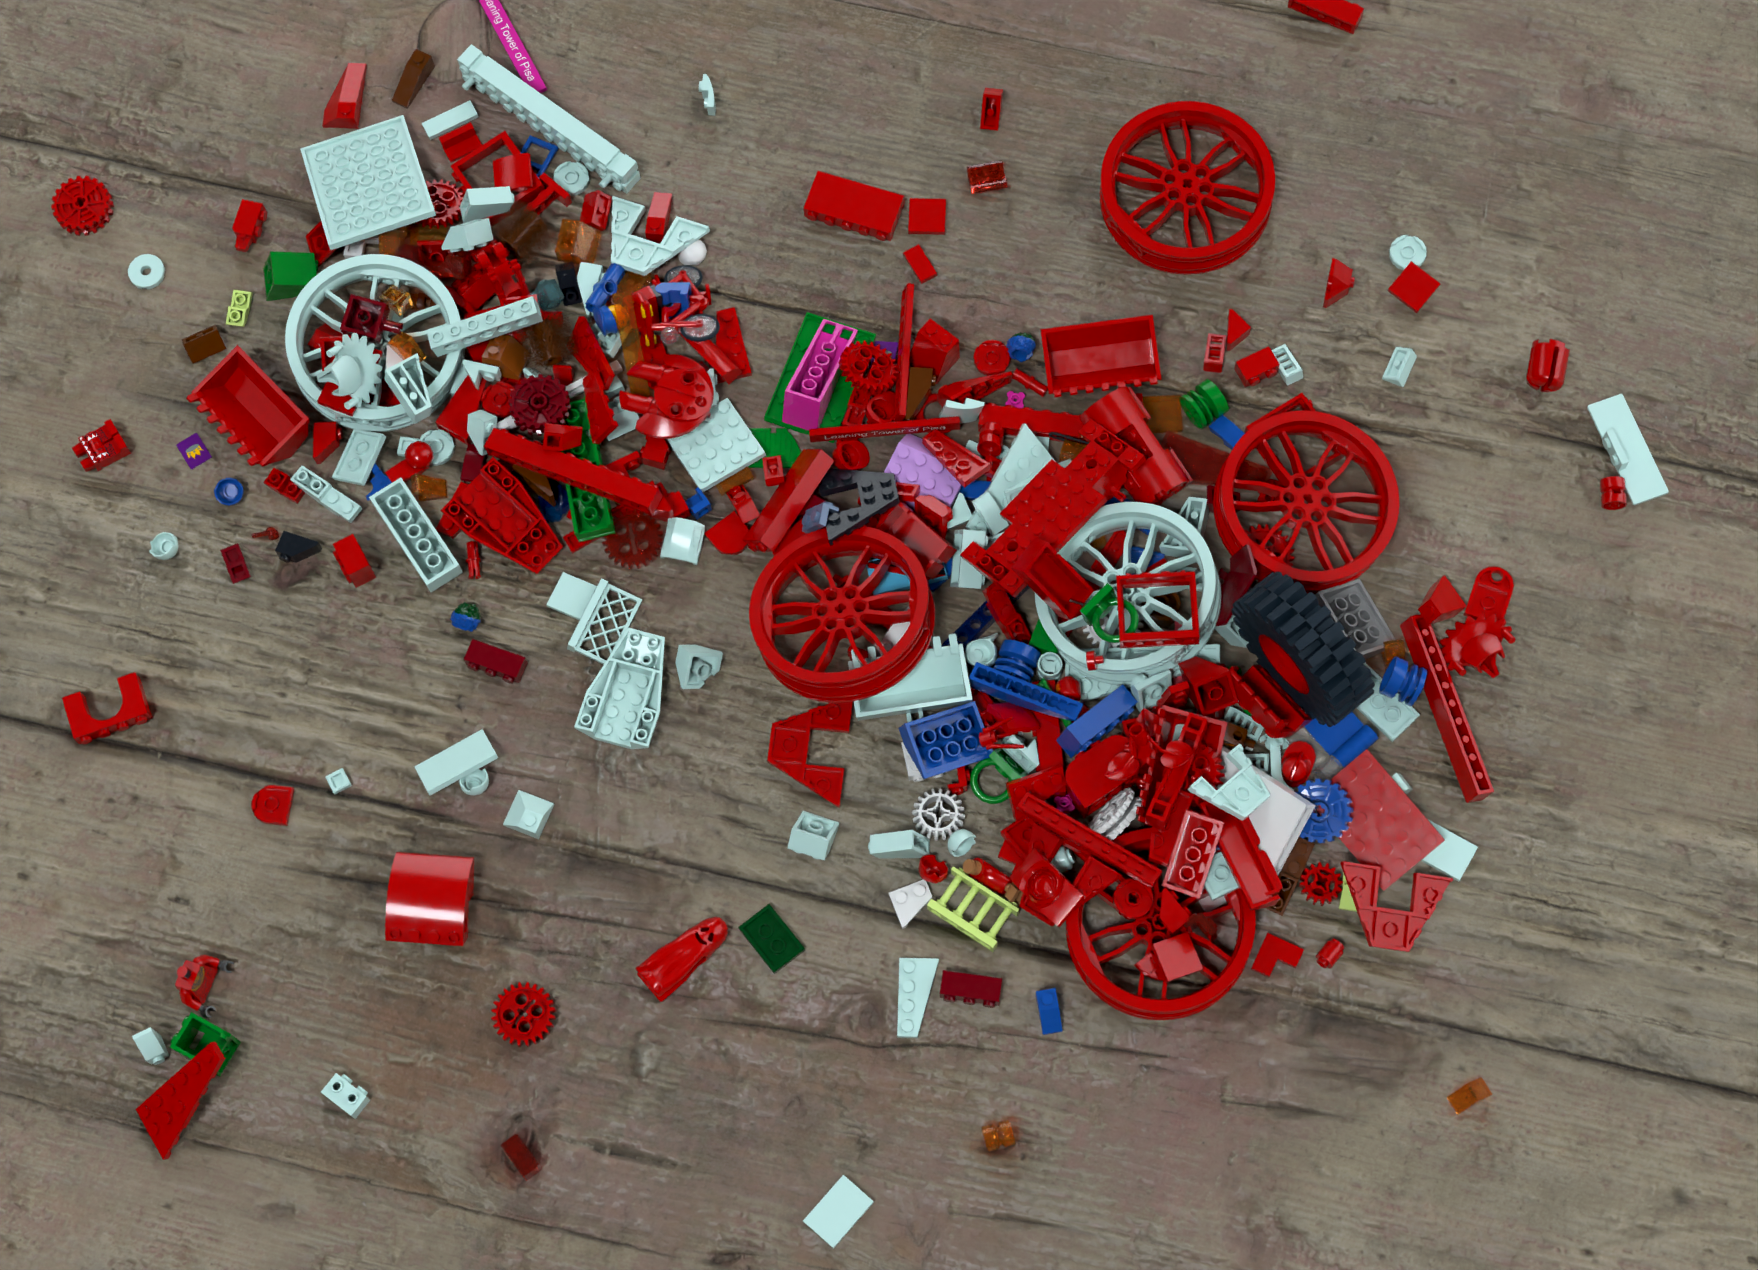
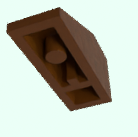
M415 49L405 66L392 102L404 108H409L435 67L431 55Z
M910 367L906 421L916 418L931 395L932 386L936 387V375H933V368Z
M517 465L512 466L517 479L553 507L557 505L546 476Z

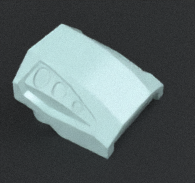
M678 517L668 518L660 558H672L697 565L702 549L705 525Z

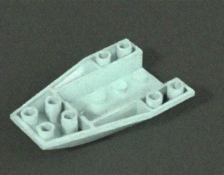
M627 628L586 691L574 726L575 729L595 740L628 749L649 748L660 715L665 637Z

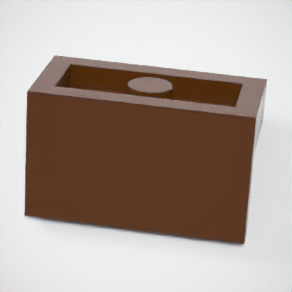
M216 324L182 339L183 346L192 364L226 349Z

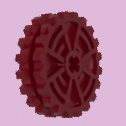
M539 374L538 377L531 375L528 380L522 379V384L514 386L515 391L510 393L512 399L508 401L510 405L509 410L515 425H520L521 431L528 430L530 435L537 433V436H541L544 433L545 423L566 424L565 419L570 417L568 411H571V401L568 391L565 390V385H560V380L557 378L552 380L550 375L547 377H543L542 374Z

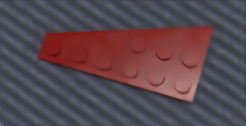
M210 1042L135 1109L163 1160L169 1159L172 1147L177 1145L180 1133L187 1127L200 1104L201 1096L205 1095L208 1090L207 1086L210 1080L215 1078L225 1060L216 1042Z

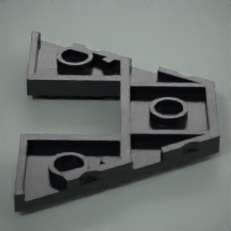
M829 468L819 483L821 497L858 488L861 507L828 514L826 529L830 546L834 544V540L846 534L848 536L853 530L869 523L871 517L878 513L882 515L889 508H893L900 503L894 473Z

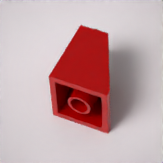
M930 318L917 333L910 353L909 365L919 368H933V375H936L937 384L960 358L959 339Z
M1197 656L1178 663L1183 681H1187L1190 687L1188 696L1202 716L1239 703L1228 668Z

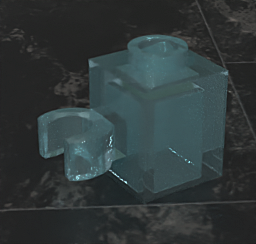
M555 279L540 281L535 291L530 293V295L537 294L538 303L543 311L559 307L564 299V295Z

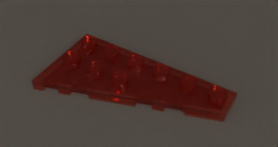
M1166 431L1161 443L1164 450L1173 449L1193 479L1190 483L1193 485L1213 486L1216 483L1222 465L1229 456L1227 452L1170 431ZM1245 459L1238 470L1236 479L1267 483L1273 471L1268 467Z

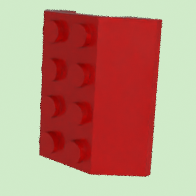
M1253 665L1242 677L1236 673L1239 670L1237 666H1232L1229 669L1239 701L1238 704L1252 714L1251 718L1265 728L1264 731L1269 737H1290L1312 721L1305 711L1261 665Z

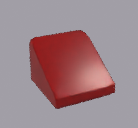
M553 365L554 380L557 378L560 380V385L564 384L565 386L573 383L574 372L572 366Z

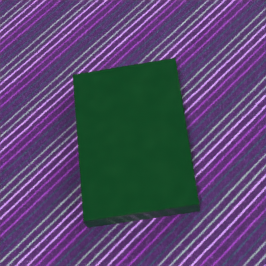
M770 904L766 905L738 927L773 974L777 973L805 951L803 945Z

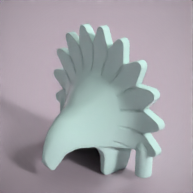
M353 333L350 339L347 334H344L342 343L336 340L334 342L335 346L326 351L327 356L330 358L335 355L333 362L316 376L319 383L332 382L339 386L338 389L332 392V395H350L352 399L344 403V407L349 410L353 406L360 408L362 400L365 403H369V393L377 394L374 384L381 383L377 373L382 370V366L376 364L380 354H373L375 344L370 343L367 345L366 336H362L359 339L358 334Z

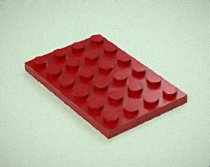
M1368 749L1331 779L1332 785L1338 783L1341 785L1340 790L1344 789L1348 792L1346 797L1351 798L1352 803L1349 805L1351 808H1354V812L1350 813V817L1353 820L1347 823L1349 829L1347 831L1343 830V836L1339 839L1360 864L1381 867L1379 886L1383 891L1445 841ZM1320 805L1316 812L1322 816L1321 813H1325V809H1322Z

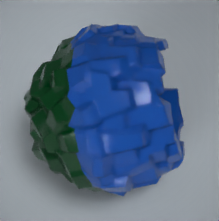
M1025 332L1014 334L1008 339L1006 345L1010 357L1019 362L1030 359L1036 348L1035 339Z
M464 602L455 608L450 620L454 627L473 632L481 622V615L476 604Z

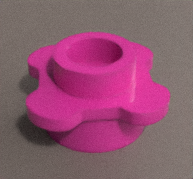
M1007 392L1008 400L1005 405H1012L1015 408L1024 407L1023 399L1025 394L1023 392Z
M1069 795L1065 797L1056 796L1054 798L1056 809L1068 814L1075 810Z

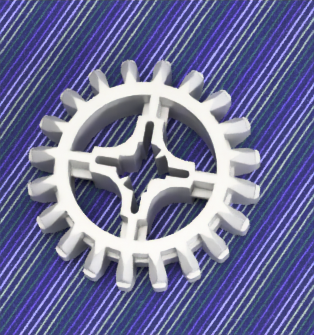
M941 788L939 793H935V790L931 789V795L928 792H924L925 799L919 796L918 801L920 803H914L916 810L912 811V815L916 817L913 818V822L917 823L915 826L917 830L921 829V835L928 833L927 839H931L932 835H934L935 841H938V836H942V839L945 841L946 834L950 837L953 833L952 831L959 830L957 826H963L961 820L965 819V814L962 813L965 809L960 806L962 801L956 800V794L949 797V790L943 794ZM936 802L933 808L924 810L930 803ZM943 802L949 804L954 812L943 808ZM940 807L941 817L939 822H937L936 812H938ZM923 817L934 821L935 827L929 826ZM953 819L948 826L941 828L943 822Z

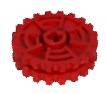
M77 176L75 180L69 178L68 183L63 182L60 184L61 189H56L55 193L57 195L52 197L54 204L51 205V208L54 210L53 215L63 229L67 228L68 233L75 232L77 236L84 233L85 236H88L89 232L95 234L98 228L103 229L105 222L109 223V215H113V210L111 209L114 207V203L111 201L113 198L107 188H105V185L102 182L98 183V179L93 178L91 180L90 176H85V178Z

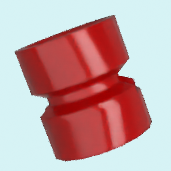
M988 422L982 425L977 445V451L980 455L984 457L990 455L997 457L1000 455L1005 432L1000 424Z
M1610 476L1600 480V492L1603 494L1601 495V507L1603 509L1618 510L1627 506V498L1624 493L1626 485L1623 477Z

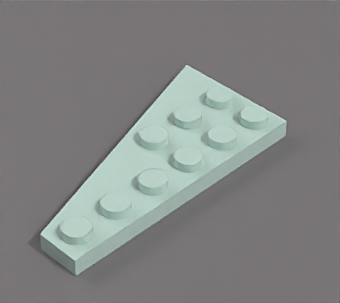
M1025 423L1021 425L1017 437L1014 438L1007 455L1004 456L991 480L990 486L986 490L993 497L1001 511L1008 505L1004 493L1005 490L1039 473L1051 459L1054 460ZM975 509L966 528L968 530L986 531L987 535L989 530L983 518L979 517Z

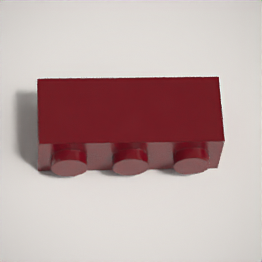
M472 639L464 657V661L469 669L485 671V674L490 677H502V680L511 684L513 682L520 683L528 664L523 656Z
M943 970L940 998H943V1001L946 1002L960 1000L967 1005L981 1003L984 1007L995 1008V1005L999 1006L1002 978Z

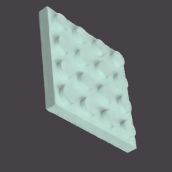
M728 398L717 403L715 407H711L710 418L706 417L691 432L676 438L665 439L702 492L766 456L765 451Z

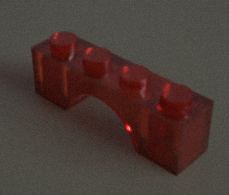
M402 244L395 250V256L410 260L439 278L454 277L456 280H463L472 273L470 251L450 252L446 256L445 261L437 262L426 257L420 246Z

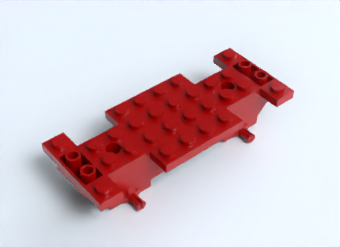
M1092 419L1078 431L1079 436L1088 441L1089 444L1071 463L1064 468L1051 459L999 513L1004 520L1011 524L987 550L973 541L960 554L962 559L1014 598L1027 584L1011 567L1034 538L1045 540L1058 553L1108 500L1115 497L1120 502H1123L1126 499V495L1120 492V488L1128 480L1126 477L1127 471L1129 470L1134 473L1146 460L1142 453Z

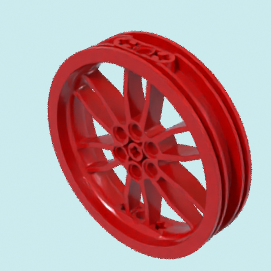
M1177 101L1161 104L1132 118L1118 131L1109 144L1101 169L1100 206L1102 216L1117 244L1131 257L1146 266L1167 273L1183 275L1201 274L1218 270L1245 255L1264 232L1270 217L1275 191L1274 164L1261 136L1250 124L1233 112L1213 104L1196 101ZM1188 129L1209 132L1224 139L1213 147L1199 164L1191 162V142ZM1182 130L1185 159L1177 160L1169 145L1166 131ZM1160 133L1164 153L1171 169L1164 168L1148 159L1132 156L1127 153L1141 141ZM1227 147H1232L1234 152L1238 154L1229 162L1212 170L1209 169L1212 161ZM1245 160L1256 172L1258 194L1236 186L1212 182L1230 173ZM1121 163H1125L1145 170L1159 179L1140 178L1120 173L1118 169ZM1202 175L1204 178H1198L1197 176ZM1115 182H1120L1137 189L1162 193L1147 200L1128 215L1118 205ZM1215 196L1233 197L1256 203L1254 212L1251 213L1231 206ZM1170 197H1175V198H1177V199H1176V200H1171V199H1169V198H1170ZM1164 205V211L1147 228L1142 229L1135 221L1145 213ZM1203 206H1207L1226 216L1248 222L1231 237L1214 244L1210 222ZM1175 211L1183 213V236L1186 248L1162 244L1152 240L1149 236L1158 230ZM1189 216H1197L1205 231L1208 246L1192 247L1188 227Z
M1307 410L1290 411L1271 416L1250 428L1235 444L1217 476L1213 494V513L1219 536L1231 556L1236 554L1246 544L1250 546L1257 569L1255 577L1257 580L1262 581L1272 572H1281L1283 576L1289 575L1294 583L1300 582L1307 594L1310 592L1316 594L1318 591L1356 580L1383 552L1396 528L1399 515V490L1395 474L1385 454L1357 426L1342 418L1323 412ZM1288 435L1311 436L1329 444L1318 460L1311 477L1305 475L1299 455ZM1279 437L1290 460L1293 471L1292 476L1279 463L1267 443L1268 440ZM1259 446L1270 469L1285 488L1261 481L1238 480L1236 476L1245 458ZM1331 449H1335L1341 455L1346 456V461L1339 470L1326 480L1319 474L1326 456ZM1352 460L1367 475L1375 495L1359 492L1331 493L1328 487L1340 477ZM1293 483H1298L1301 488H1296ZM1312 485L1318 486L1319 490H1315ZM1234 488L1258 491L1272 496L1276 500L1268 502L1233 500ZM1283 497L1290 499L1291 503L1285 502ZM1321 501L1326 502L1328 504V507H1324L1321 504ZM1345 502L1375 503L1378 507V517L1353 513L1337 507L1336 504ZM1235 509L1250 512L1281 511L1284 517L1271 528L1262 543L1258 545L1245 533ZM1292 514L1298 515L1300 519H1294ZM1311 516H1315L1318 522L1313 521ZM1328 517L1349 523L1372 524L1376 526L1368 545L1357 557L1352 558L1342 536ZM1286 525L1292 529L1284 551L1277 557L1274 553L1265 549V544L1273 534ZM1301 527L1307 529L1313 550L1325 571L1300 570L1292 568L1282 561L1293 546ZM1321 528L1334 543L1345 562L1344 565L1333 568L1322 545L1318 529Z
M866 526L853 530L848 536L846 534L834 540V544L831 546L826 528L813 531L794 540L769 561L758 577L752 591L749 605L750 627L766 666L782 685L808 699L842 703L862 700L877 695L906 677L919 663L930 644L935 626V605L922 565L915 554L902 541L884 531ZM859 556L851 569L845 586L837 588L824 561L838 557ZM871 557L880 559L881 561L873 573L857 587L859 578ZM817 564L828 578L830 587L823 591L811 582L804 573ZM890 564L902 570L910 581V591L887 592L869 597L881 582ZM798 576L807 589L819 600L818 603L790 602L776 605L783 591ZM909 602L910 607L908 611L887 612L878 610L890 605ZM778 615L807 616L792 622L776 624V617ZM910 622L903 637L888 652L877 636L865 626L867 623L897 624ZM815 630L804 643L793 664L785 660L775 647V635L798 634ZM861 636L871 642L882 655L867 664L855 643V640ZM847 638L856 659L862 667L843 672L824 673L833 659L840 640ZM827 639L825 650L814 670L803 669L802 667L811 654Z
M1152 828L1132 831L1111 841L1131 853L1146 851L1150 849ZM1216 850L1215 854L1221 852V850ZM1100 858L1097 859L1099 862L1103 863L1104 865H1106V866H1108V867L1111 866L1110 864L1106 863L1105 861L1101 860ZM1121 877L1118 880H1116V882L1120 884L1122 881L1126 879L1124 877ZM1158 880L1152 887L1153 902L1149 914L1135 919V922L1109 927L1087 936L1082 924L1085 903L1070 914L1066 919L1067 945L1072 962L1084 983L1097 997L1109 1006L1125 1014L1147 1020H1174L1188 1017L1209 1008L1224 997L1235 985L1246 966L1252 949L1256 927L1255 910L1250 911L1239 888L1224 895L1227 906L1210 912L1190 915L1191 922L1189 924L1212 920L1232 911L1238 924L1234 951L1229 956L1209 940L1184 927L1179 931L1180 934L1188 932L1192 943L1206 948L1226 962L1227 965L1218 976L1202 965L1203 970L1199 972L1210 979L1211 982L1192 994L1167 999V983L1163 981L1161 998L1150 999L1142 996L1143 973L1140 972L1138 993L1135 995L1111 982L1104 975L1100 964L1122 956L1139 944L1147 946L1145 955L1150 952L1153 953L1151 948L1153 940L1159 939L1162 941L1171 938L1170 932L1164 925L1163 927L1156 925L1157 921H1160L1161 909L1158 907L1157 902L1162 899ZM1203 889L1200 899L1191 896L1181 902L1180 905L1190 908L1199 900L1209 895L1206 889ZM1104 891L1097 894L1100 899L1115 908L1113 898ZM1132 896V898L1136 901L1138 897ZM1139 927H1143L1147 930V933L1139 935L1136 930ZM1131 933L1132 939L1120 948L1101 957L1097 956L1092 945L1094 941L1112 935Z

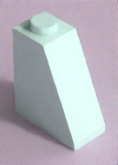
M510 186L467 189L460 204L463 223L510 211L511 205L515 201L514 194L510 191Z
M914 830L870 835L868 849L871 855L879 859L921 858L924 855H930V839Z

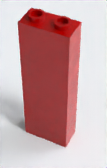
M822 449L802 450L784 477L785 482L780 483L760 513V516L744 537L743 541L748 544L747 547L750 550L764 553L775 551L834 462Z

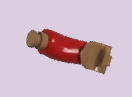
M981 858L965 860L963 863V871L985 887L1004 895L1007 900L1015 902L1020 907L1023 892L1016 887L1007 875Z

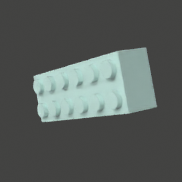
M402 478L397 479L369 497L430 592L463 573L460 565Z

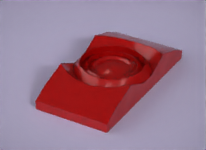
M1036 848L1031 851L1009 877L1016 887L1058 927L1064 923L1085 898Z

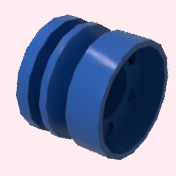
M1004 640L999 650L1001 658L996 659V665L993 668L1031 683V677L1034 675L1032 668L1037 667L1041 654L1037 649L1023 642Z
M1395 656L1383 675L1379 693L1392 699L1399 692L1398 701L1402 703L1405 700V704L1411 707L1424 688L1427 670L1422 667L1418 670V666L1414 664L1407 671L1408 661Z

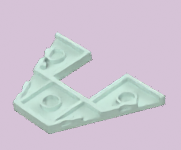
M612 196L611 263L621 265L627 271L646 276L710 232L709 226L676 216L660 244L631 235L646 211L645 206Z

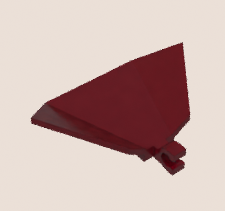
M1247 544L1230 558L1229 573L1223 568L1218 572L1219 577L1224 580V583L1221 585V608L1216 626L1228 623L1233 615L1231 612L1232 604L1249 591L1248 588L1257 575L1251 548Z

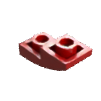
M405 459L385 473L392 483L399 478L407 482L412 477L414 479L417 478L429 467L421 469L412 468Z
M276 468L272 469L263 482L272 490L297 504L305 494L302 489L290 480L289 475Z

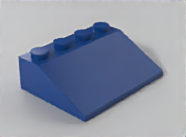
M975 701L905 723L898 728L905 748L923 779L990 758L989 755L993 752L992 749L987 750L986 747H982L980 744L979 733L982 732L984 725Z

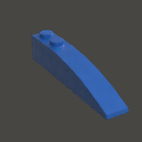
M976 662L969 676L970 687L1020 707L1057 718L1076 721L1083 707L1081 702Z

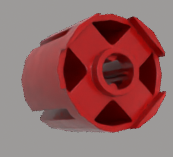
M1539 339L1535 340L1532 343L1528 363L1527 384L1535 390L1540 388L1541 392L1557 391L1564 384L1570 349L1565 348V343L1558 340L1549 339V343H1538Z

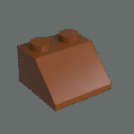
M501 335L490 339L482 355V363L499 367L502 374L501 377L519 380L526 365L522 345L510 335ZM530 352L527 353V354L525 353V355H527V356H525V357H526V361H528V359H529V355H528V354H530Z

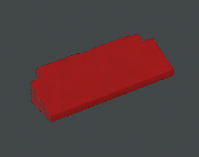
M1207 801L1200 803L1198 806L1202 814L1225 822L1218 846L1250 911L1276 905L1280 899L1278 893L1282 889V883L1267 853L1259 850L1260 839L1249 817L1242 821Z

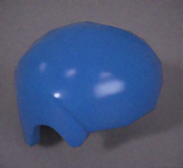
M228 477L217 483L214 494L216 500L222 505L233 506L241 501L244 489L237 479Z

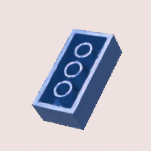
M1122 684L1070 724L1056 741L1070 758L1081 751L1085 752L1090 745L1101 740L1103 735H1107L1114 730L1117 724H1121L1122 721L1128 719L1129 715L1135 711L1133 707L1138 701Z

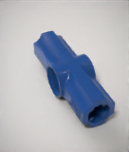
M612 263L600 282L594 284L593 292L585 303V308L589 312L593 313L594 307L600 308L604 306L609 297L617 292V285L625 275V269L621 265Z

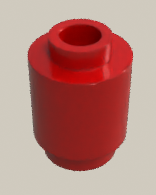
M1334 938L1327 941L1316 954L1317 963L1322 968H1332L1343 955L1345 948L1342 943Z

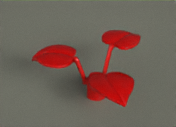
M1143 708L1135 723L1129 728V734L1133 739L1131 741L1133 755L1128 752H1122L1114 756L1108 765L1105 777L1121 781L1129 779L1137 773L1140 763L1136 760V745L1145 746L1150 742L1161 753H1164L1161 756V763L1168 769L1181 767L1192 758L1194 752L1190 745L1179 740L1169 742L1166 750L1162 749L1151 738L1156 736L1154 726L1159 723L1160 717Z

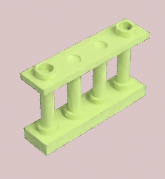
M952 867L951 875L955 876L939 900L934 901L931 899L928 902L927 910L994 952L998 946L995 936L1011 913L1015 916L1019 915L1018 905L1010 900L1006 901L970 878L969 874L965 873L962 868ZM962 881L969 885L971 889L956 911L953 910L951 912L946 908V903ZM979 892L988 899L973 921L968 923L962 919V915ZM995 902L1003 907L1004 910L990 931L984 933L979 930V925Z

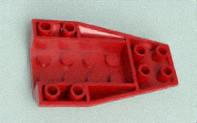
M494 457L480 469V474L456 498L453 497L441 509V512L468 537L535 574H538L563 548L522 483Z

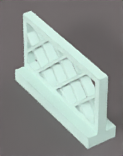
M601 578L568 643L567 649L572 652L576 651L604 665L607 660L600 658L598 651L608 648L611 655L613 652L611 647H616L627 628H629L642 599L609 584L608 581ZM609 590L616 592L619 599L609 602L607 599ZM630 599L637 602L633 609L626 611L623 601ZM621 603L624 612L613 615L610 606ZM608 607L611 616L600 619L599 610ZM625 615L626 625L618 627L615 618ZM612 619L615 628L605 631L602 622ZM599 623L602 633L592 635L590 631L591 625ZM616 631L619 637L618 640L609 644L606 634ZM604 635L607 645L596 648L594 638ZM591 640L594 649L586 651L580 648L583 642Z

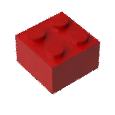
M354 534L333 543L335 548L333 554L349 584L353 582L357 588L376 578Z

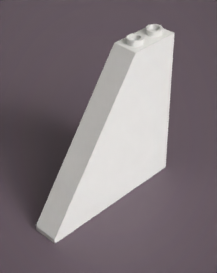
M1222 746L1220 756L1222 762L1220 764L1225 768L1220 772L1225 774V776L1220 778L1223 784H1218V788L1240 771L1226 757L1231 750ZM1251 765L1255 773L1259 774L1270 793V797L1248 817L1260 839L1259 850L1267 853L1277 875H1279L1316 805L1259 768Z

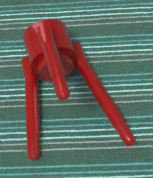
M1013 716L1005 718L990 727L982 728V732L979 733L981 746L986 747L987 750L993 748L1023 749L1024 745L995 744L999 738L1015 735L1008 733L997 734L996 731H992L1012 720Z

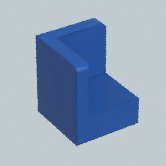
M699 487L695 489L696 494L685 501L689 511L696 520L712 511L710 502Z

